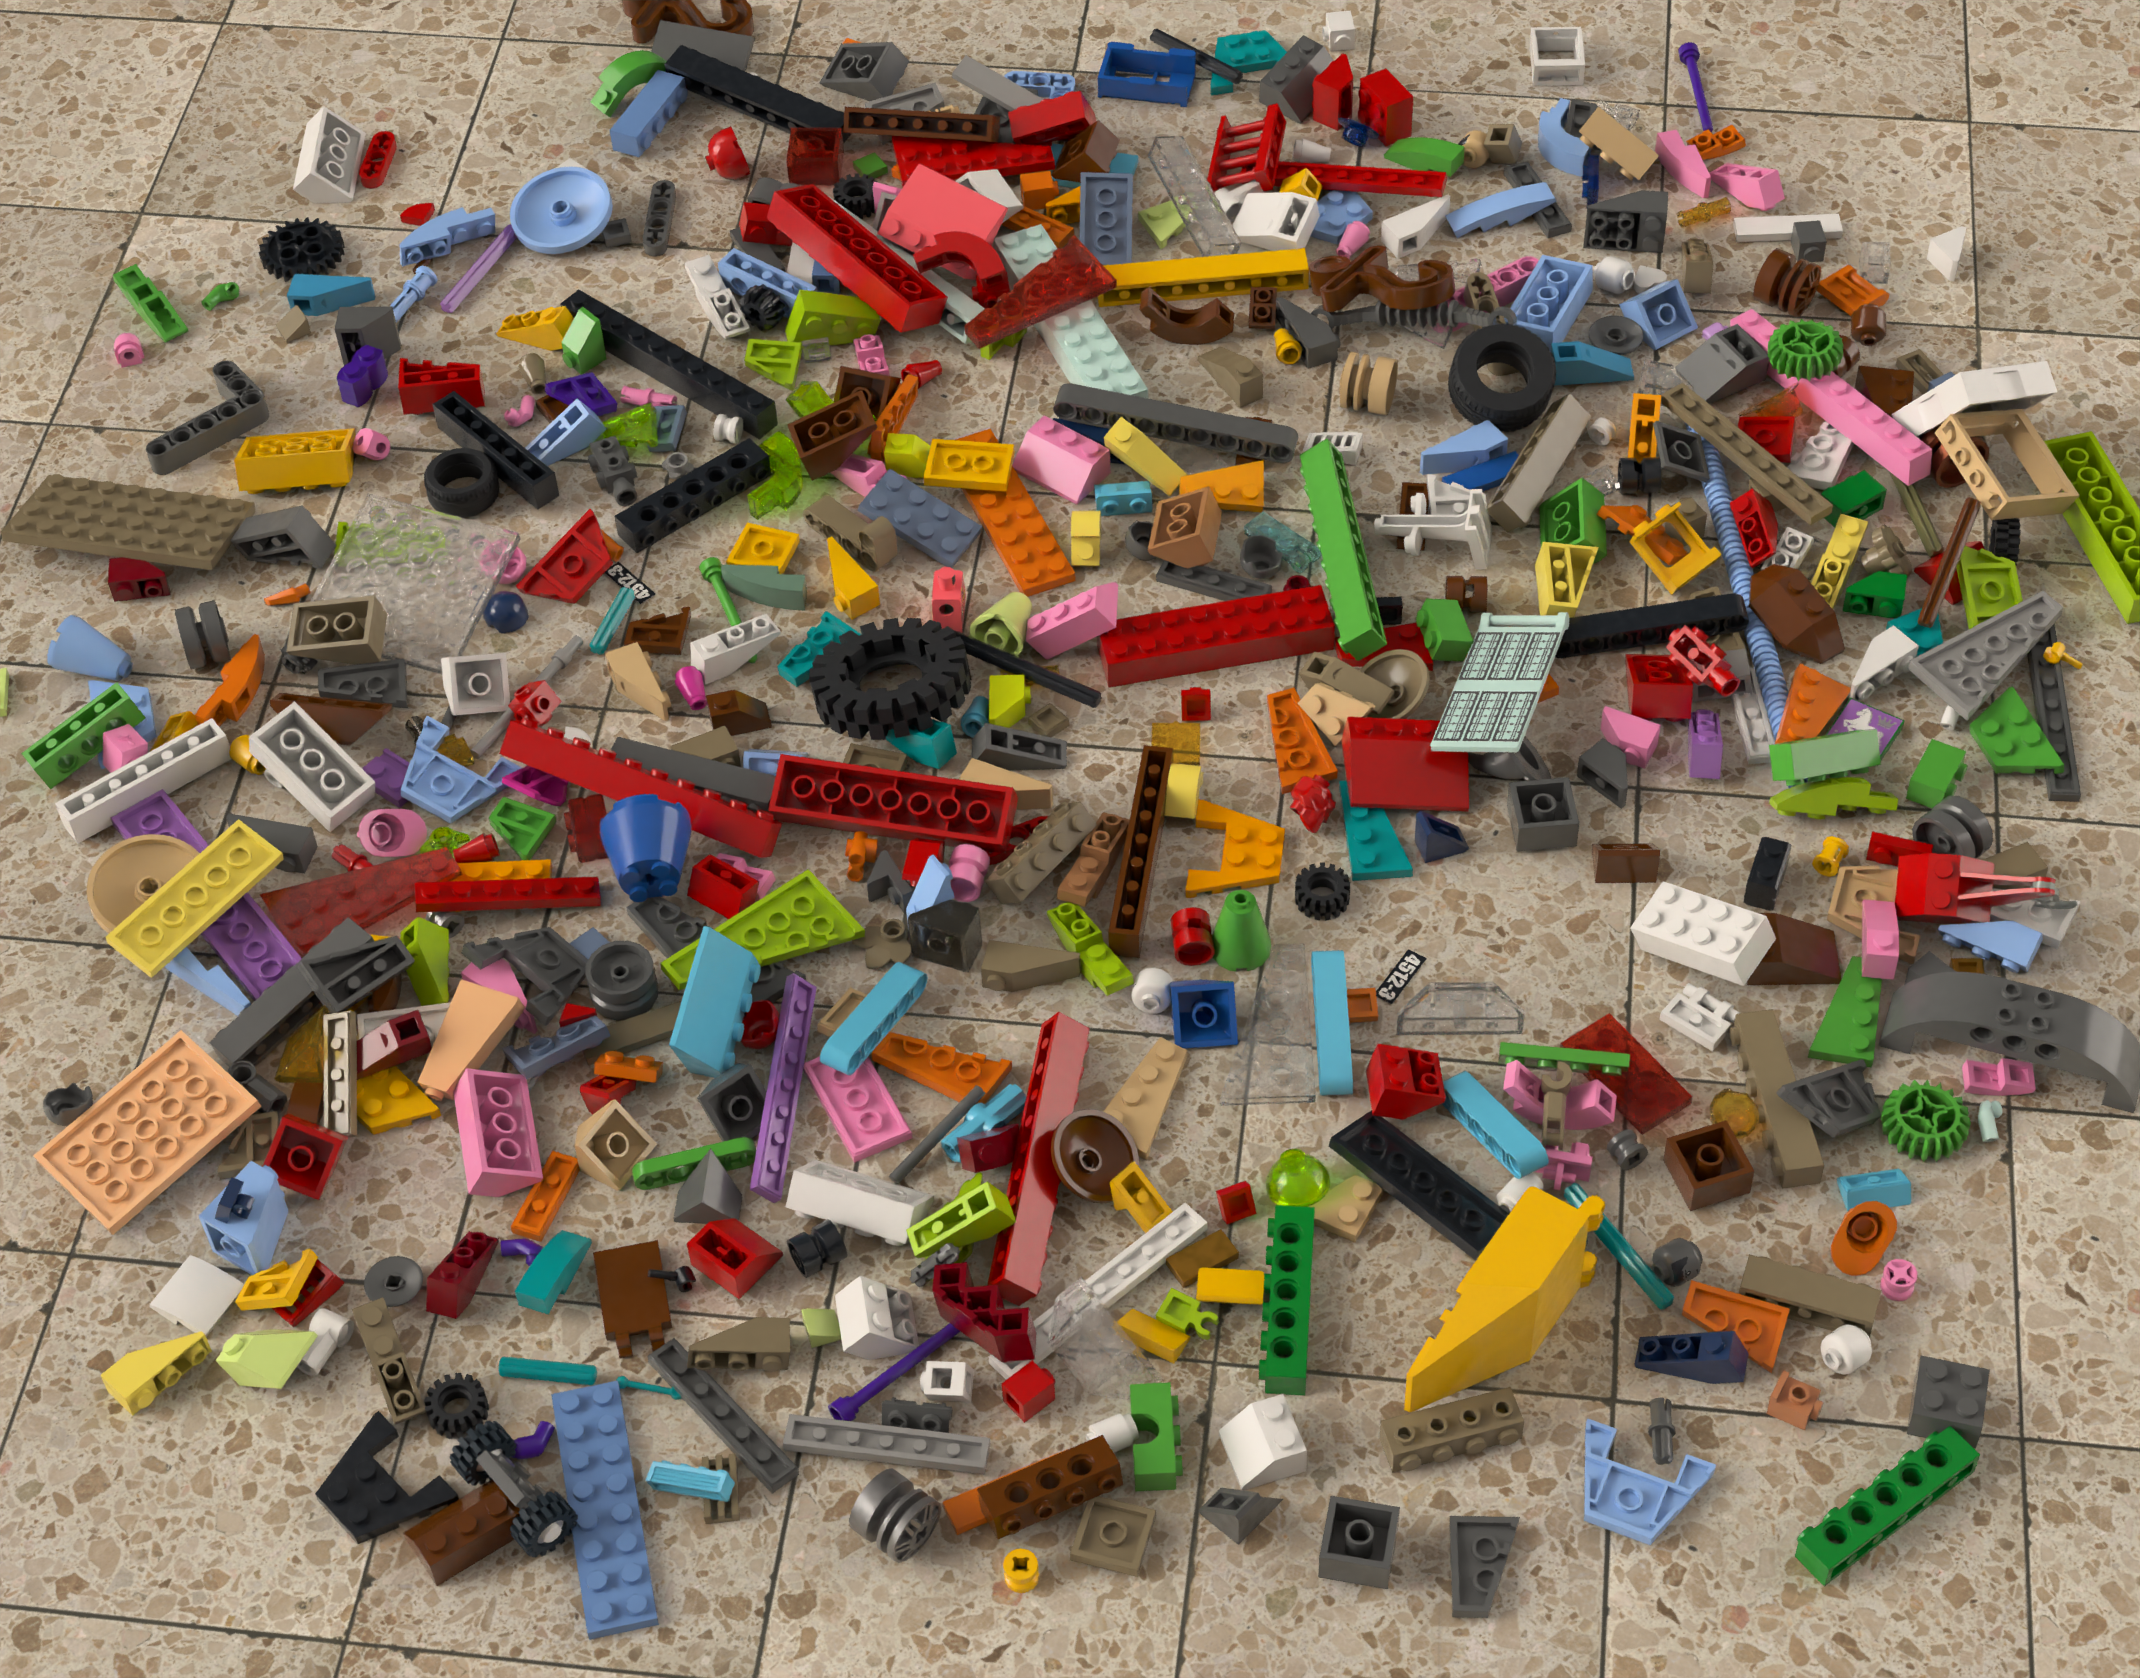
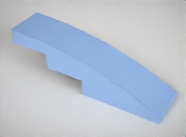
M1542 182L1490 195L1445 215L1454 234L1459 238L1478 227H1481L1482 231L1486 232L1506 220L1509 226H1512L1557 201L1547 183Z

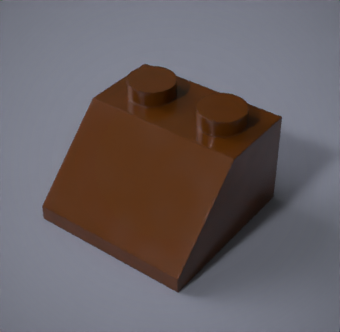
M1097 120L1064 143L1051 176L1055 179L1081 183V172L1109 173L1111 169L1109 166L1117 154L1116 149L1120 139L1103 123Z

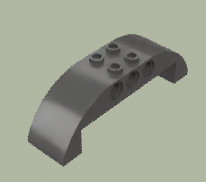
M1943 972L1926 975L1901 986L1892 995L1879 1042L1880 1047L1910 1054L1916 1032L2105 1081L2107 1083L2102 1105L2130 1113L2135 1111L2140 1090V1043L2124 1024L2091 1003L2048 989L1997 976L1971 972Z

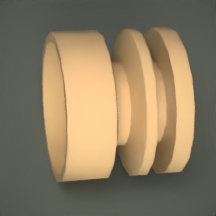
M1350 352L1340 378V407L1349 409L1353 400L1354 410H1360L1366 399L1368 400V412L1388 415L1396 388L1398 360L1379 356L1372 368L1370 367V355L1364 354L1359 364V353Z

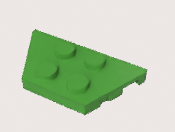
M2013 686L2001 694L1970 724L1972 737L1995 773H2035V769H2054V774L2064 772V763Z

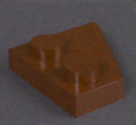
M683 607L681 608L682 613L669 617L662 613L654 615L649 619L629 622L624 646L638 642L642 652L681 655L692 615L691 608Z

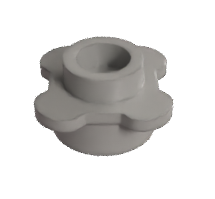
M674 452L663 461L662 468L669 472L671 479H678L686 473L693 471L694 465L688 462V458L684 453Z

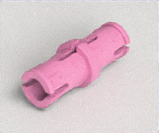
M624 386L621 390V394L625 395V397H620L621 403L635 404L643 407L677 405L672 403L677 401L676 395L657 393L654 389L641 390Z

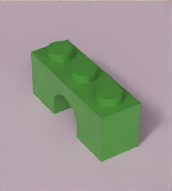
M1171 1382L1130 1384L1131 1416L1137 1430L1148 1431L1156 1436L1149 1443L1133 1444L1135 1492L1176 1490V1476H1183L1182 1455H1175L1174 1447L1181 1446L1180 1425H1173V1416H1179L1178 1395L1171 1396Z

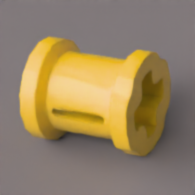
M1834 836L1825 838L1821 853L1813 859V868L1821 875L1827 877L1835 876L1839 872V863L1849 854L1848 844L1841 838Z

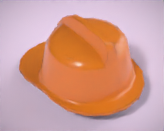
M1866 1201L1851 1208L1844 1215L1841 1226L1831 1244V1257L1835 1266L1841 1272L1851 1276L1863 1275L1871 1271L1880 1261L1897 1231V1220L1894 1212L1886 1204L1878 1201Z

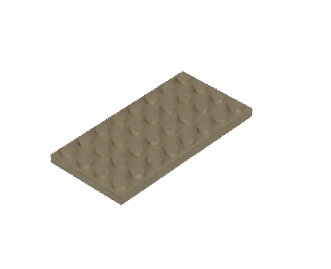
M60 474L48 475L3 528L1 535L2 541L213 570L231 546L232 542L230 540L247 517L253 516L256 511L254 502L241 499L218 498L214 495H196L190 492H174L162 488L152 489L138 485L115 484L111 481L101 482L88 480L87 478H71Z

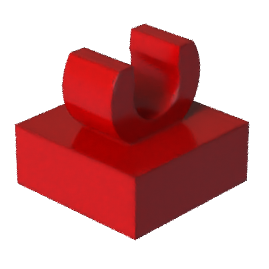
M1190 687V690H1181L1182 721L1211 720L1210 689Z
M1246 1180L1216 1191L1222 1220L1226 1224L1257 1214L1251 1186Z

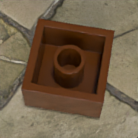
M1727 1120L1667 1138L1663 1161L1690 1211L1751 1192L1755 1171Z

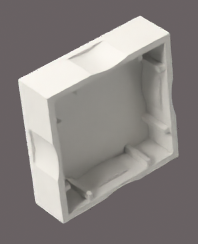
M2047 361L1959 372L1893 413L1892 417L1920 439L1923 434L1942 424L1950 414L2023 409L2025 411L2057 393V389Z

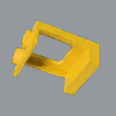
M1677 502L1672 507L1666 504L1655 513L1657 518L1652 522L1648 523L1645 520L1633 529L1635 534L1629 541L1671 595L1713 565L1721 557V553L1715 546L1711 549L1707 547L1679 512L1680 502ZM1665 522L1673 525L1691 550L1688 555L1671 567H1665L1645 542V537Z

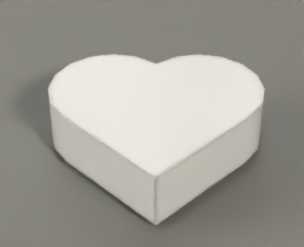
M1640 265L1635 275L1633 288L1637 293H1642L1660 283L1666 282L1667 274L1662 270Z

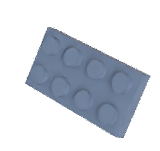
M1081 172L1079 269L1095 270V266L1132 263L1133 174Z
M892 469L885 473L859 504L858 508L860 513L873 521L880 516L887 518L893 525L898 537L944 566L953 568L982 531L981 525Z

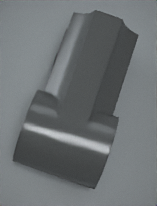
M239 1061L230 1066L228 1073L259 1101L261 1105L258 1109L259 1112L277 1111L279 1114L283 1111V1107L287 1102L286 1094L260 1076L252 1063Z

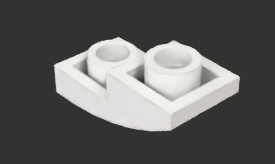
M1787 527L1777 544L1776 554L1765 560L1761 571L1773 564L1798 569L1814 543V538Z

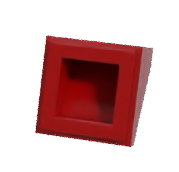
M566 1003L559 1019L560 1028L595 1015L597 1016L596 1009Z

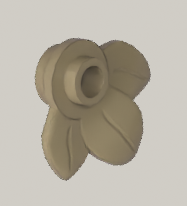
M888 919L882 923L881 927L868 926L864 928L865 937L852 940L853 945L867 950L865 963L869 969L883 968L891 960L895 963L901 962L904 964L911 955V946L907 941L909 931L907 926L899 919Z

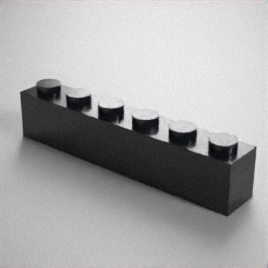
M453 391L432 404L438 428L462 448L475 449L488 455L495 464L497 476L537 510L559 496L555 472L458 393Z

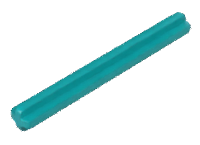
M1577 1183L1571 1184L1564 1190L1565 1199L1577 1209L1588 1198V1194ZM1603 1213L1604 1217L1600 1227L1593 1232L1659 1309L1664 1310L1671 1306L1674 1295Z

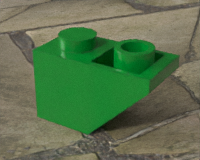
M1877 571L1846 588L1842 612L1894 619L1900 617L1905 600L1907 575Z

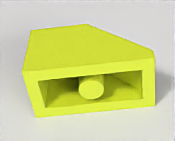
M888 433L884 450L886 470L892 469L906 477L924 478L931 446L917 435Z
M989 675V724L1010 728L1026 716V704H1031V686H1025L1024 675Z

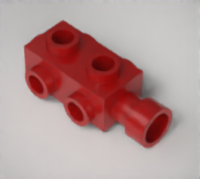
M1684 625L1682 629L1674 630L1669 636L1670 643L1666 646L1671 652L1668 658L1681 669L1686 666L1690 670L1686 674L1687 677L1698 686L1704 683L1712 689L1714 688L1723 697L1733 694L1739 687L1740 680L1731 671H1728L1732 665L1724 659L1727 654L1715 643L1710 646L1706 642L1709 637L1697 626L1691 629Z

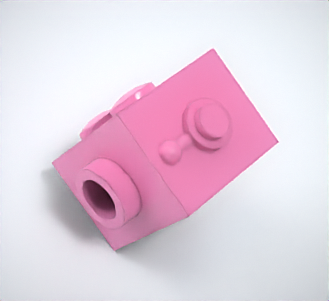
M130 724L103 733V765L110 773L148 753V743Z

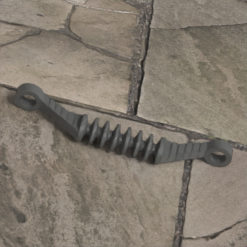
M1378 300L1375 306L1341 312H1327L1320 305L1311 312L1316 317L1318 314L1325 315L1328 318V325L1331 330L1341 324L1346 325L1363 321L1376 322L1380 327L1385 326L1386 322H1388L1390 327L1395 326L1396 322H1398L1400 327H1404L1407 321L1410 327H1414L1417 320L1420 327L1426 326L1427 321L1431 327H1435L1437 322H1439L1441 327H1445L1448 321L1451 327H1457L1460 322L1484 327L1498 324L1496 316H1504L1508 320V324L1516 325L1517 323L1516 314L1508 307H1497L1490 314L1459 305L1457 300H1452L1449 308L1447 301L1439 304V306L1435 305L1415 310H1400L1390 308Z

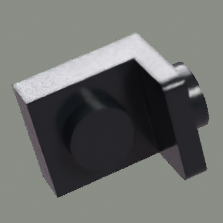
M1402 596L1376 597L1382 625L1402 624Z

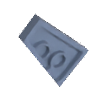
M595 1015L559 1028L556 1035L550 1038H541L538 1035L529 1039L530 1045L516 1050L513 1045L502 1048L506 1059L526 1079L543 1075L548 1068L558 1063L570 1061L574 1058L575 1054L587 1048H594L600 1045L602 1040L611 1035L607 1026Z

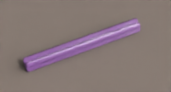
M511 224L503 229L440 302L441 309L444 312L453 313L516 240L517 236Z

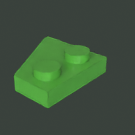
M506 797L501 799L489 816L490 825L522 860H530L557 822L555 814Z

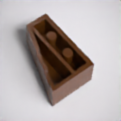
M1859 365L1854 389L1892 417L1893 413L1912 402L1914 371Z

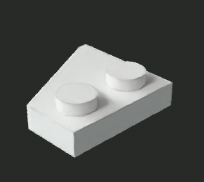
M1427 474L1426 481L1430 515H1460L1468 510L1471 490L1454 482L1449 485L1436 480L1435 475ZM1483 493L1484 499H1485V503H1486V494Z

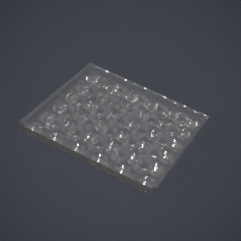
M368 493L310 602L375 595L387 613L381 658L387 660L404 658L406 665L443 675L441 658L462 656L521 538L518 532Z

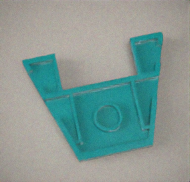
M1266 30L1218 37L1215 58L1238 69L1242 73L1272 69L1287 51ZM1212 73L1211 96L1233 92L1232 82Z

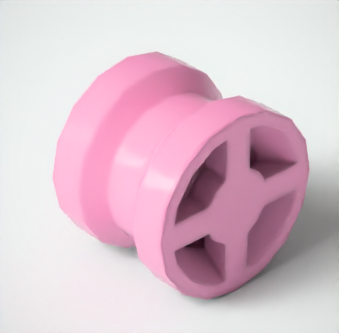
M1894 1259L1888 1262L1884 1267L1883 1277L1880 1282L1882 1293L1893 1301H1904L1910 1298L1917 1281L1915 1266L1904 1259Z

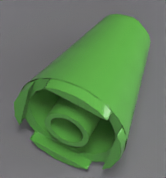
M1246 890L1231 892L1225 899L1212 933L1214 956L1212 958L1219 966L1229 971H1236V968H1247V971H1251L1263 965L1270 956L1271 939L1255 896Z

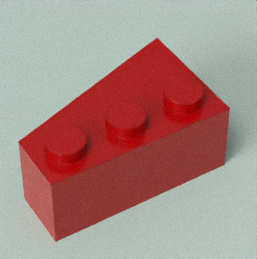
M1081 91L1067 92L1063 96L1044 99L1040 103L1020 106L1016 110L1008 112L1012 139L1016 144L1052 146V141H1068L1096 122L1095 113Z
M400 358L398 389L404 415H420L426 412H434L432 404L453 391L475 408L485 407V388L480 364L448 362L447 366L433 365L432 360H423V364L409 363L408 358Z

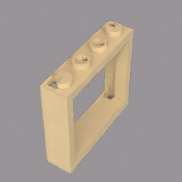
M2023 409L1950 414L1935 432L1991 520L2063 514L2080 496ZM2003 434L2041 494L2008 497L1970 437ZM1999 496L2003 501L2002 503H2000V501L1998 500Z

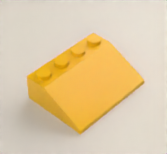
M355 428L246 437L234 459L239 491H247L248 494H258L264 492V489H275L277 492L291 490L292 487L300 486L306 490L315 489L319 485L330 484V487L345 486L346 483L350 482L353 475Z

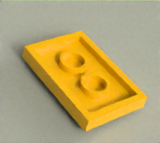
M932 439L924 473V486L1007 492L1015 453L1014 444Z

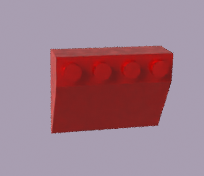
M1347 717L1341 741L1350 807L1468 812V752L1431 751L1430 744L1440 720Z

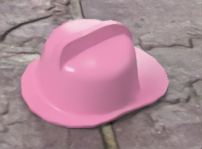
M377 809L370 811L363 817L357 832V837L360 838L364 849L370 854L379 857L413 855L422 848L427 836L426 825L420 815L407 809Z

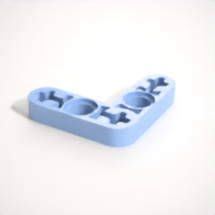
M1011 71L1004 76L1021 87L1038 90L1039 97L1053 99L1063 96L1067 92H1076L1075 78L1069 74ZM1044 83L1045 85H1043V86H1036V85H1034V84Z

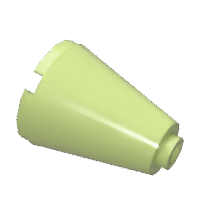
M1020 592L1009 593L974 619L969 628V636L1019 657L1026 638L1027 619L1030 618L1032 610L1030 599Z

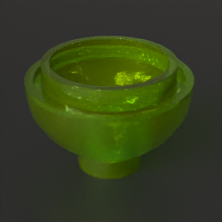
M1300 1149L1284 1151L1280 1158L1272 1165L1266 1176V1192L1269 1199L1276 1205L1309 1207L1325 1197L1331 1185L1330 1175L1326 1166L1314 1156L1306 1154Z

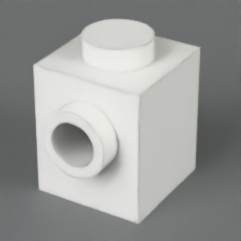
M1351 11L1326 13V26L1322 27L1323 41H1328L1330 51L1355 49V27Z

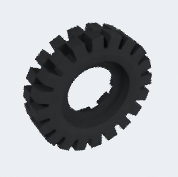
M898 618L883 620V629L879 630L874 622L860 626L862 633L860 636L850 630L839 636L841 644L831 641L823 648L824 655L816 656L812 662L813 669H810L809 673L817 713H819L822 722L825 725L830 724L831 730L839 734L848 731V735L851 738L862 739L869 731L871 740H886L888 730L894 729L896 738L909 736L908 726L914 725L920 732L933 727L931 717L941 722L952 715L951 708L959 709L965 702L964 695L969 694L971 689L970 680H972L964 642L961 637H957L956 632L948 626L942 629L941 623L932 620L927 621L922 626L921 618H907L902 627H899ZM907 664L915 665L922 671L921 679L918 681L915 678L898 685L896 690L887 691V688H868L867 692H864L860 689V682L865 675L884 667Z

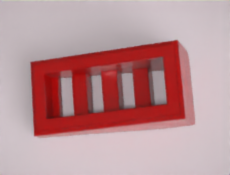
M317 1259L298 1296L302 1294L306 1299L303 1303L298 1299L293 1303L297 1310L292 1313L286 1307L272 1309L292 1327H295L335 1294L345 1282ZM321 1277H324V1279L319 1283L318 1280ZM310 1286L315 1288L312 1293L307 1290Z

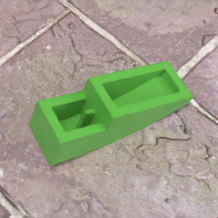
M1405 138L1397 140L1386 151L1384 158L1412 170L1447 172V176L1451 177L1464 163L1465 147L1435 138Z

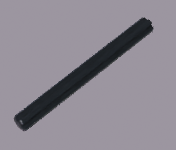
M955 631L956 636H960L964 642L966 654L1015 675H1024L1025 679L1092 708H1096L1101 702V693L1097 690Z

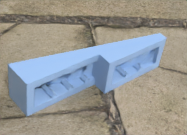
M187 947L164 966V968L237 1016L243 1009L251 1005V1002L219 965L207 971Z

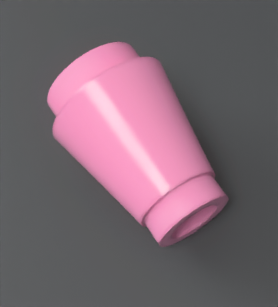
M1353 221L1348 224L1336 249L1337 255L1350 258L1368 242L1369 228L1360 221Z

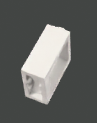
M1531 27L1529 49L1533 86L1583 85L1585 58L1581 27ZM1538 51H1574V59H1539Z

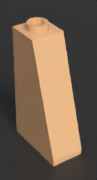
M462 979L460 980L418 1080V1084L423 1088L424 1094L427 1097L437 1101H442L443 1098L454 1101L453 1091L466 1068L478 1070L523 1013L525 1006L518 997Z

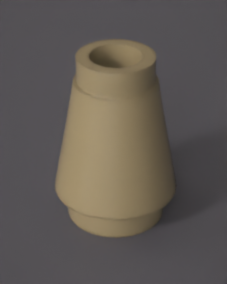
M536 353L522 356L518 369L532 393L541 394L545 392L546 375L544 360Z

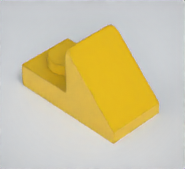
M1135 1161L1131 1162L1110 1181L1116 1211L1127 1209L1145 1233L1173 1212Z

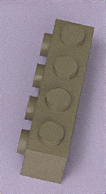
M1062 802L1053 809L1052 813L1042 823L1034 828L1033 833L1025 841L1014 848V852L1006 860L995 867L994 872L985 880L986 884L1001 904L1021 903L1097 826L1096 822L1081 802Z
M1511 1387L1381 1420L1379 1439L1392 1473L1401 1470L1412 1471L1423 1464L1431 1462L1443 1463L1454 1456L1465 1453L1477 1454L1485 1448L1499 1444L1502 1446L1511 1445L1518 1439H1522L1524 1419Z

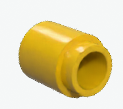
M242 735L233 740L229 750L230 758L251 774H264L266 768L249 752V735Z

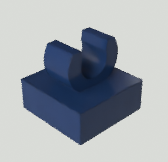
M231 1177L218 1204L215 1215L216 1220L228 1223L232 1212L240 1218H248L255 1199L249 1195L241 1194L243 1181Z

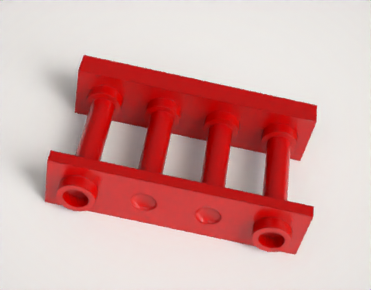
M1278 103L1268 105L1266 117L1263 120L1231 127L1226 115L1221 116L1219 127L1216 130L1217 137L1208 177L1205 179L1206 189L1209 193L1213 195L1221 188L1253 180L1259 182L1263 192L1273 190L1287 124ZM1263 131L1259 137L1234 142V138L1237 136ZM1259 147V150L1254 154L1230 159L1231 153ZM1256 164L1253 170L1226 176L1227 170Z

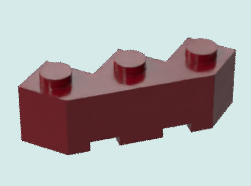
M967 1262L934 1265L932 1291L940 1317L1001 1362L1035 1359L1037 1333L1029 1307L1005 1309L998 1285L974 1287Z

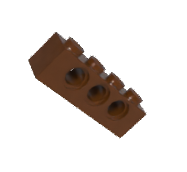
M1101 1435L977 1489L981 1511L999 1540L1005 1536L1016 1534L1021 1529L1035 1523L1048 1520L1067 1509L1080 1506L1084 1502L1104 1493H1110L1114 1489L1123 1486L1120 1462L1104 1436Z

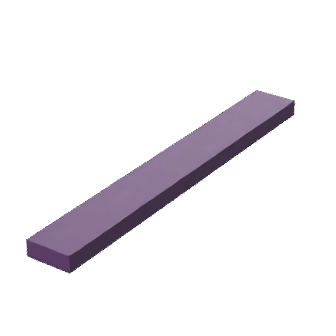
M795 973L786 977L750 1184L751 1191L772 1203H776L782 1198L817 989L816 986Z

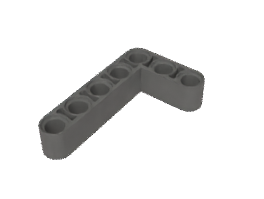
M228 360L218 362L212 370L218 392L226 400L225 402L147 444V456L155 474H169L268 420L269 410L264 393L234 362Z

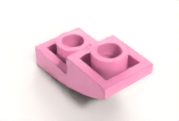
M864 335L861 338L853 339L859 369L889 375L880 336Z

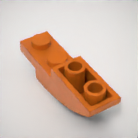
M254 634L247 643L241 646L238 653L224 665L220 671L223 684L216 688L214 694L204 705L199 707L195 714L198 725L212 718L220 727L227 718L237 722L245 713L260 686L265 666V654L259 635Z

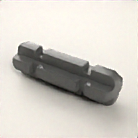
M952 1243L945 1244L923 1261L921 1265L911 1270V1277L909 1278L911 1283H915L918 1287L927 1284L933 1279L934 1265L956 1262L959 1259V1248L954 1247Z

